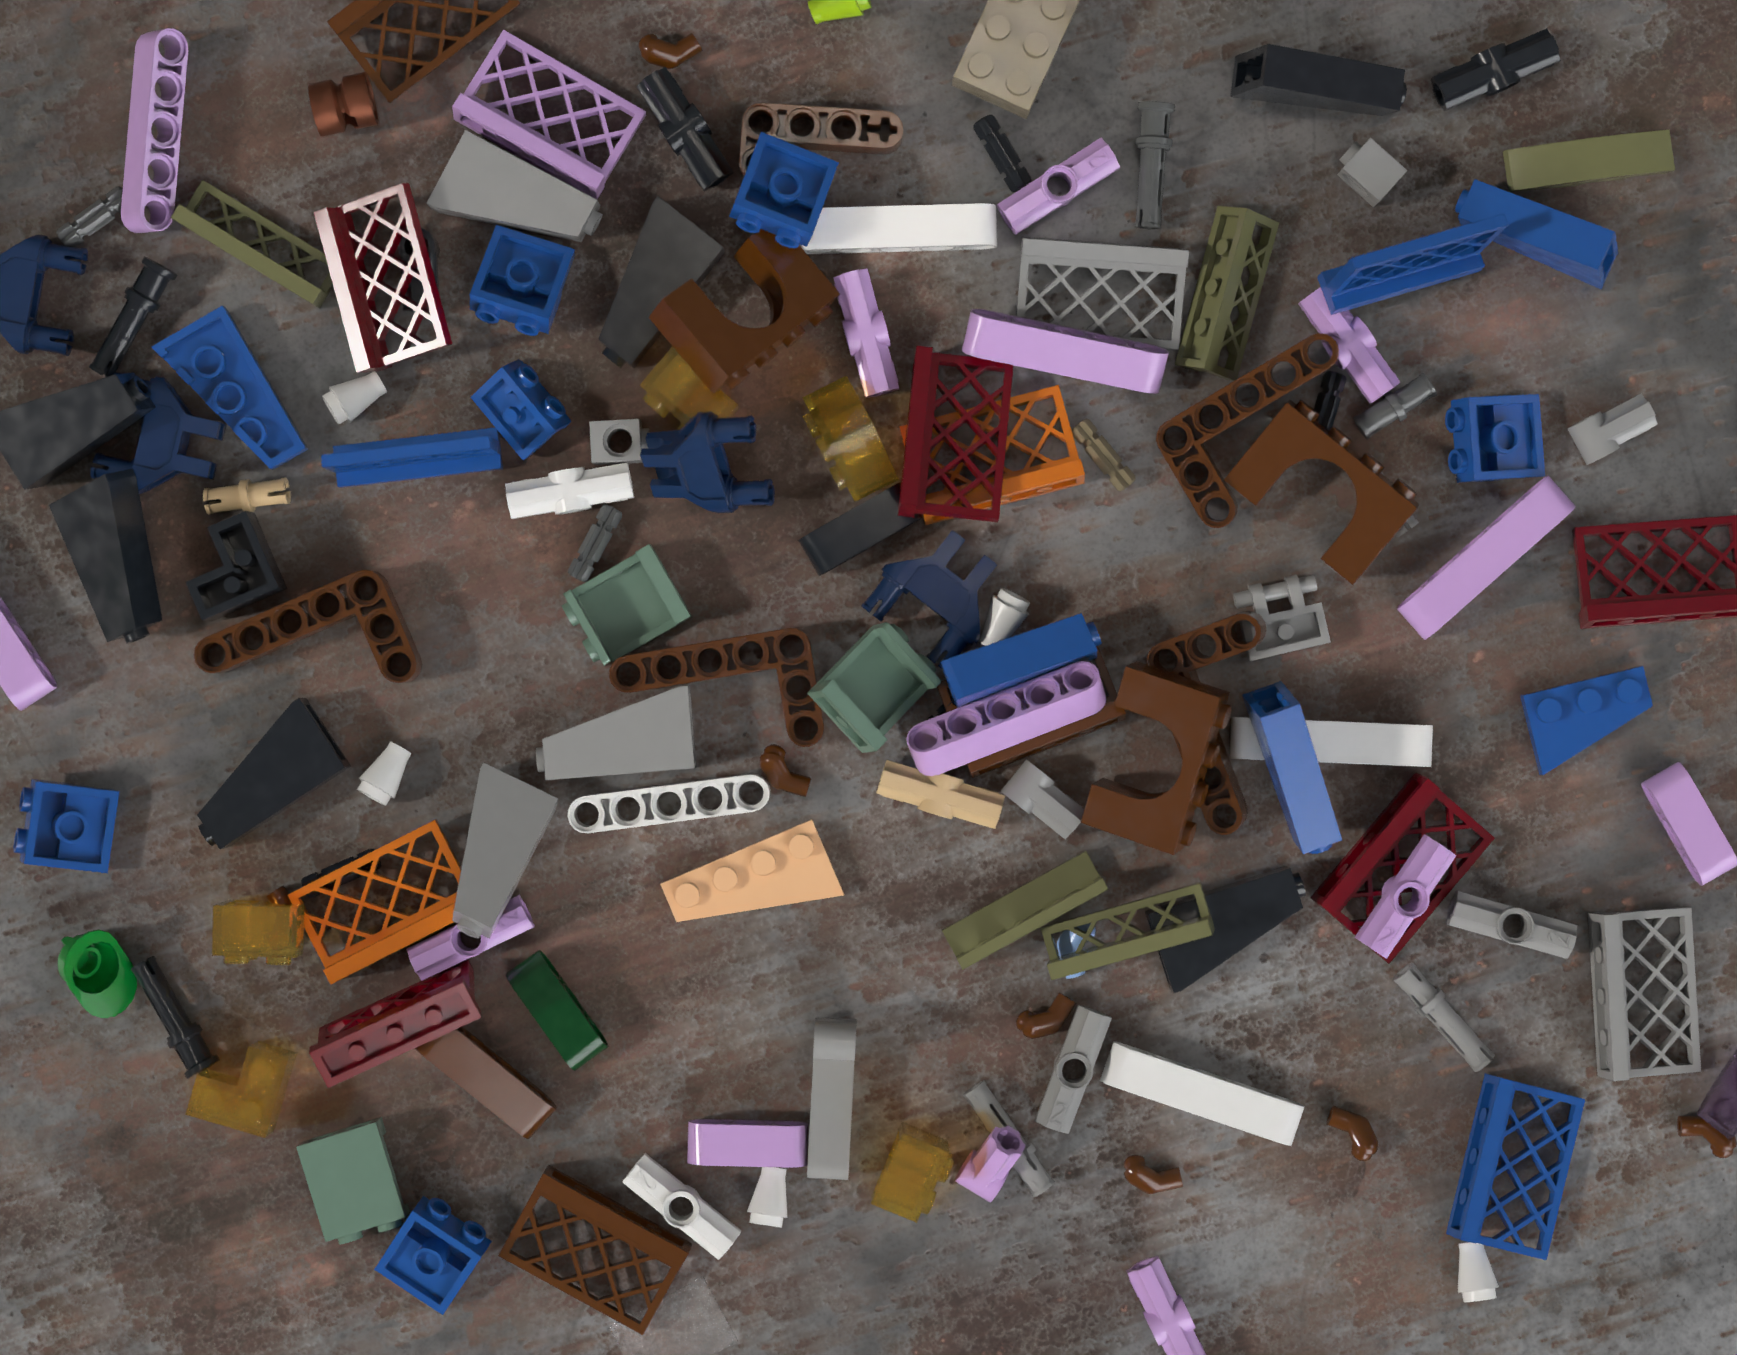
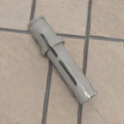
M1413 962L1407 964L1394 976L1393 981L1411 998L1416 1005L1415 1010L1419 1015H1425L1436 1026L1438 1031L1460 1053L1474 1072L1482 1070L1491 1062L1495 1054L1484 1045L1474 1031L1452 1009L1450 1004L1444 999L1445 993L1440 988L1435 989Z
M985 1080L979 1082L963 1094V1097L967 1099L989 1133L995 1127L1003 1128L1007 1125L1017 1130L1008 1114L986 1085ZM1020 1134V1138L1026 1146L1012 1168L1014 1167L1030 1190L1032 1197H1037L1049 1189L1055 1181L1051 1179L1035 1156L1036 1148L1032 1143L1027 1144Z

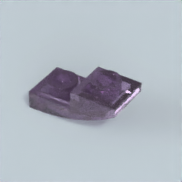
M1737 1050L1711 1086L1696 1113L1729 1140H1732L1737 1133Z

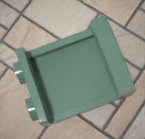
M650 544L636 551V554L577 588L563 593L567 602L561 606L573 627L578 624L582 626L588 637L582 643L594 663L601 660L604 666H608L616 659L631 653L692 618L690 611Z
M888 622L873 625L807 693L862 753L876 752L887 741L884 735L928 689L936 688L941 683V680L935 674L936 668L934 664L924 655L917 654L908 645L909 638L901 628Z
M382 1117L305 1140L296 1146L325 1242L338 1239L339 1245L346 1244L362 1238L363 1230L376 1226L378 1232L394 1229L402 1225L401 1219L405 1218L410 1212L408 1203L404 1204L383 1138L386 1129Z

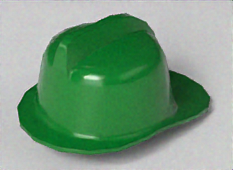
M99 929L76 935L73 938L66 936L61 939L64 946L58 955L57 968L60 977L66 982L81 1006L91 1015L100 1018L115 1017L126 1010L134 999L137 990V978L130 970L133 967L132 962L122 950L117 940L109 932Z

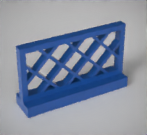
M1505 214L1352 257L1343 266L1321 272L1317 279L1330 314L1334 315L1480 272L1485 267L1480 253L1508 226Z
M496 428L333 446L334 453L321 455L322 467L336 473L337 487L339 488L503 469L499 431Z
M1485 1073L1446 1234L1459 1240L1547 1260L1585 1099ZM1515 1090L1526 1092L1535 1106L1534 1109L1520 1118H1517L1512 1109ZM1538 1096L1545 1097V1098H1549V1099L1546 1100L1545 1102L1541 1103V1101H1540V1099L1538 1098ZM1560 1101L1571 1104L1567 1121L1555 1128L1546 1110ZM1540 1115L1549 1133L1531 1143L1522 1125ZM1508 1119H1510L1511 1124L1507 1126ZM1516 1130L1525 1149L1508 1159L1502 1149L1505 1136ZM1554 1140L1560 1151L1558 1160L1548 1168H1545L1536 1150ZM1530 1155L1539 1173L1522 1184L1512 1166ZM1506 1170L1516 1188L1498 1199L1492 1189L1493 1181L1496 1176ZM1544 1180L1550 1190L1549 1198L1546 1203L1536 1209L1526 1191ZM1520 1195L1530 1213L1512 1224L1503 1206ZM1489 1199H1490V1201L1492 1202V1204H1490L1489 1206H1487V1205H1488V1201H1489ZM1497 1211L1506 1229L1493 1237L1480 1235L1484 1218ZM1533 1220L1540 1230L1536 1248L1524 1246L1517 1233L1518 1230ZM1511 1236L1514 1243L1504 1241V1239Z

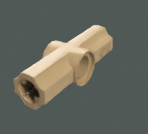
M887 759L876 792L883 797L916 805L917 809L948 819L956 817L993 829L996 828L1005 795L999 794V792L966 784L961 778L944 773L927 776L920 773L917 768Z

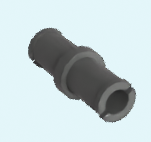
M1421 373L1419 377L1394 393L1389 390L1383 395V400L1358 416H1354V422L1365 439L1368 440L1372 435L1394 421L1402 422L1407 419L1408 412L1430 398L1437 396V392L1428 377Z

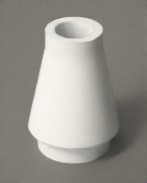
M373 371L366 376L329 387L330 392L324 394L322 398L338 424L346 420L351 423L375 400L387 393V390L378 374Z
M1001 588L997 596L992 595L979 642L987 646L1010 638L1029 615L1026 610L1030 602L1005 588Z
M389 742L387 748L359 777L362 782L357 790L386 806L390 798L395 799L411 753L401 746Z
M762 1167L760 1178L747 1212H751L749 1223L782 1228L783 1217L788 1218L785 1180L787 1169Z
M1471 1242L1458 1243V1293L1462 1292L1463 1302L1497 1298L1495 1288L1499 1286L1484 1245Z

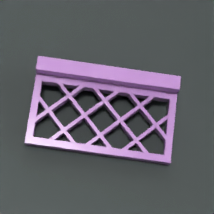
M505 30L498 37L464 94L460 93L452 106L455 121L595 199L599 198L605 188L606 180L646 116V111ZM506 45L522 53L525 66L501 70L498 58ZM529 58L538 63L530 64ZM495 64L497 72L489 74V72ZM550 69L558 74L561 86L537 91L532 72ZM527 74L532 93L509 98L504 79ZM564 78L573 83L566 85ZM499 80L504 100L486 103L475 95L482 84ZM585 89L593 94L596 107L573 112L568 93ZM563 94L568 114L545 119L540 99ZM600 99L606 101L609 104L601 105ZM535 101L540 120L523 124L514 118L511 106ZM507 108L508 115L499 109ZM621 110L633 117L626 129L609 133L604 113ZM599 115L604 134L581 139L576 120ZM571 122L576 141L559 145L550 139L548 126ZM542 128L544 135L535 130ZM620 138L615 148H613L611 140ZM606 142L610 156L602 169L586 160L583 147ZM578 149L579 155L573 153L570 150Z

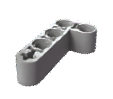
M815 1018L807 1178L848 1180L857 1019Z

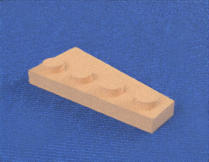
M813 819L660 884L676 922L844 896L842 887Z

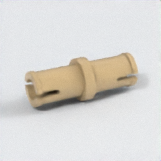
M284 477L277 480L252 483L250 479L240 480L239 485L211 489L204 488L203 501L220 499L219 501H211L209 504L204 505L207 514L210 515L217 512L239 509L254 512L255 507L283 503L290 504L291 491L274 493L275 491H283L285 488L290 487L288 479Z

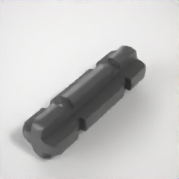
M120 186L115 187L105 194L107 197L105 200L98 199L76 215L73 223L68 221L58 228L56 233L65 246L76 247L84 241L83 236L88 235L90 237L115 219V213L119 212L121 214L123 188Z
M604 504L596 516L598 519L596 525L592 524L578 550L580 554L578 559L574 558L568 569L570 576L582 582L589 580L595 569L592 567L594 562L598 563L613 535L610 533L612 528H617L622 518L621 511L608 504Z

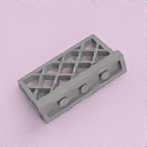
M1022 237L1016 316L1025 318V312L1039 300L1054 318L1049 323H1058L1060 326L1067 327L1061 319L1080 304L1095 321L1084 331L1092 332L1099 326L1108 336L1151 344L1161 348L1179 349L1189 250L1183 248ZM1029 263L1047 264L1057 276L1040 293L1028 282ZM1053 265L1070 267L1060 274ZM1077 267H1087L1098 281L1079 296L1064 278ZM1094 268L1111 270L1101 277ZM1118 270H1128L1139 284L1120 299L1105 281ZM1136 271L1152 273L1142 280ZM1159 273L1176 274L1175 291L1161 302L1147 284ZM1061 281L1076 300L1059 315H1056L1042 297ZM1100 285H1103L1117 303L1100 318H1097L1083 300ZM1028 288L1035 297L1026 304ZM1144 288L1158 306L1142 320L1138 321L1124 303ZM1172 300H1174L1173 315L1165 307ZM1120 307L1136 324L1123 336L1112 335L1102 324L1104 320ZM1162 310L1172 321L1171 339L1153 338L1143 325ZM1140 329L1147 338L1131 336Z
M1692 907L1588 913L1597 1077L1611 1081H1623L1634 1077L1701 1072ZM1668 917H1679L1680 934L1670 943L1657 930ZM1656 918L1651 925L1645 920ZM1635 920L1646 930L1633 947L1623 939L1622 921ZM1652 936L1666 948V951L1654 965H1651L1639 953ZM1672 956L1682 963L1683 972L1674 985L1660 973V970ZM1634 958L1648 970L1647 974L1635 988L1625 978V969ZM1654 978L1669 990L1656 1007L1642 995V992ZM1675 996L1685 1006V1015L1676 1026L1662 1014ZM1636 1000L1651 1012L1638 1029L1628 1021L1627 1012ZM1656 1019H1659L1671 1031L1658 1048L1644 1036ZM1677 1038L1687 1045L1688 1063L1674 1064L1665 1055ZM1640 1041L1653 1054L1643 1067L1631 1068L1630 1051ZM1659 1060L1665 1064L1655 1066Z

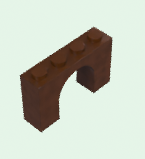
M760 229L758 233L751 235L733 256L766 296L770 307V323L768 326L749 328L732 322L717 309L692 278L664 297L648 318L712 394L719 391L725 385L731 390L734 389L750 375L747 370L749 367L756 364L759 369L762 368L778 354V351L775 349L782 343L787 348L790 347L806 333L803 327L809 323L817 327L833 313L829 306L840 293L800 245L798 248L782 246L775 240V234Z
M1289 400L1225 477L1224 481L1256 506L1280 476L1295 463L1307 459H1323L1341 467L1354 484L1357 496L1356 510L1350 523L1324 552L1321 560L1353 585L1419 506V503L1414 500L1417 493L1400 479H1397L1394 483L1381 473L1385 467L1370 454L1365 452L1361 457L1348 447L1352 440L1338 428L1332 426L1330 430H1327L1317 422L1316 419L1320 416L1319 413L1306 402L1300 400L1295 404Z
M1138 661L1127 665L1114 706L1155 719L1167 726L1176 736L1182 750L1183 762L1181 773L1177 782L1170 790L1159 793L1141 791L1106 778H1101L1091 785L1081 823L1171 855H1175L1185 846L1189 847L1197 829V823L1192 822L1196 807H1202L1208 792L1209 785L1203 783L1208 768L1212 769L1219 755L1220 745L1215 743L1219 728L1224 729L1230 718L1232 706L1227 704L1230 692Z

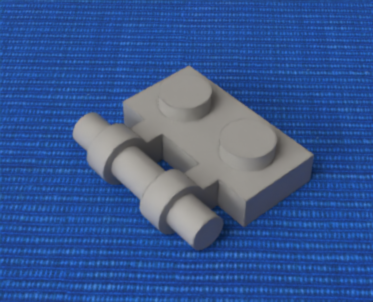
M1297 574L1284 577L1283 582L1266 586L1256 583L1248 585V590L1233 593L1236 609L1252 606L1254 612L1262 616L1266 623L1267 630L1262 642L1246 651L1248 661L1331 643L1322 602L1305 606L1303 594L1317 591L1314 575L1298 578ZM1288 597L1291 606L1290 610L1269 614L1266 602ZM1247 620L1239 621L1243 640L1246 642L1252 641L1255 636L1253 624Z

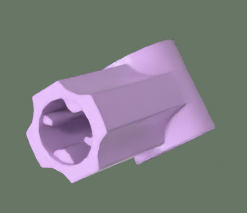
M1008 1125L1003 1128L995 1127L978 1151L973 1149L962 1164L955 1182L989 1203L992 1202L1003 1186L1009 1170L1022 1155L1026 1146L1020 1138V1133Z

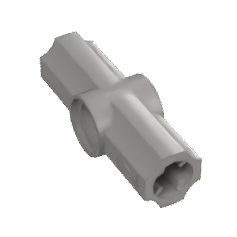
M1458 890L1455 891L1451 899L1446 922L1449 926L1564 959H1568L1574 949L1578 926L1570 922ZM1517 914L1521 921L1520 929L1514 935L1508 936L1503 930V922L1508 915Z
M1078 1004L1062 1049L1055 1059L1054 1070L1035 1122L1052 1130L1069 1134L1086 1086L1092 1079L1093 1067L1110 1025L1111 1016ZM1070 1059H1079L1084 1063V1072L1077 1079H1068L1062 1074L1063 1065Z

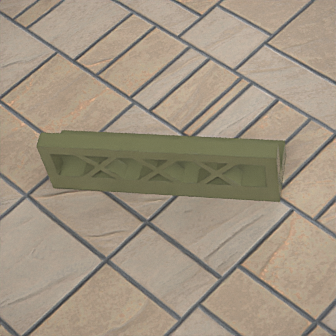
M204 180L199 184L187 206L184 207L179 204L171 216L173 220L319 309L333 287L330 272L320 288L309 283L305 278L302 264L319 260L327 265L323 252ZM207 193L220 200L224 217L207 221L195 214ZM228 205L240 213L230 215ZM246 218L252 219L256 222L259 239L247 242L238 240L235 237L232 222ZM226 224L228 233L217 227V225ZM263 227L275 233V235L265 237ZM285 239L291 243L295 260L278 264L271 260L267 243ZM261 245L263 254L252 247ZM298 248L311 256L300 258ZM296 266L298 275L294 274L286 268Z
M1217 206L1175 365L1185 369L1205 371L1230 381L1237 380L1279 222L1248 208ZM1256 224L1263 227L1259 244L1254 247L1252 234ZM1248 265L1250 277L1248 284L1243 287L1241 275L1243 268ZM1237 305L1240 314L1237 324L1232 327L1230 315L1232 308ZM1226 345L1229 355L1226 366L1223 368L1218 366L1217 363L1221 349Z
M1083 851L943 928L942 932L961 968L965 969L1107 891L1108 887L1103 878L1100 877L1088 853Z
M1201 882L1040 928L1050 959L1047 967L1051 980L1212 936L1215 931ZM1194 894L1201 917L1185 921L1170 913L1177 898ZM1170 901L1166 910L1156 905ZM1145 907L1163 915L1156 929L1147 932L1130 924L1136 911ZM1130 912L1126 921L1117 917V915ZM1106 918L1122 926L1116 940L1104 943L1090 935L1097 921ZM1166 918L1176 923L1162 927ZM1091 923L1087 932L1077 928L1078 926ZM1068 929L1083 938L1076 952L1059 956L1053 933ZM1127 929L1137 934L1122 939ZM1087 941L1096 945L1091 948L1083 949Z

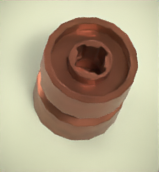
M366 72L343 76L341 84H336L333 80L329 79L308 85L312 113L321 137L343 133L346 126L350 124L356 130L379 125L377 105L372 85Z

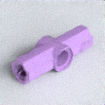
M1099 138L1059 165L1050 167L1042 176L998 203L996 207L1008 228L1016 236L1056 209L1067 206L1073 198L1120 169V165L1109 145L1102 138ZM1060 177L1068 183L1069 192L1063 196H1056L1049 191L1047 182L1051 178Z
M868 269L853 270L833 277L834 286L840 293L837 298L844 316L842 325L851 357L854 356L865 398L876 397L899 390L898 378L888 348L891 346L882 310H878Z
M1321 287L1298 303L1319 333L1333 337L1338 343L1340 351L1336 365L1341 370H1346L1369 404L1400 383L1396 374L1376 349V340L1365 323L1359 317H1353L1349 310L1331 315ZM1322 340V345L1331 358L1332 347L1327 341Z
M1424 834L1398 874L1390 877L1384 883L1381 899L1355 938L1387 959L1413 919L1421 916L1427 910L1429 895L1456 855ZM1411 887V900L1407 904L1400 906L1398 903L1400 893L1404 889Z
M517 895L509 900L490 939L480 935L481 942L478 948L472 949L464 946L460 938L461 931L457 928L458 924L406 948L415 972L423 981L530 930L535 925L525 902L520 895Z
M1159 1257L1146 1258L1126 1270L1134 1291L1145 1309L1143 1314L1158 1346L1162 1345L1166 1355H1206L1201 1342L1199 1343L1193 1330L1196 1327L1180 1294L1176 1295Z

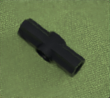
M1547 28L1509 45H1505V43L1498 44L1471 57V61L1432 77L1433 93L1444 111L1484 94L1486 97L1495 95L1521 82L1520 79L1536 74L1560 62L1558 45L1554 36L1549 33Z
M666 67L654 71L636 86L659 121L658 127L675 154L677 156L681 155L689 171L704 192L721 184L734 173L710 136L712 132L693 103L689 104L680 86Z

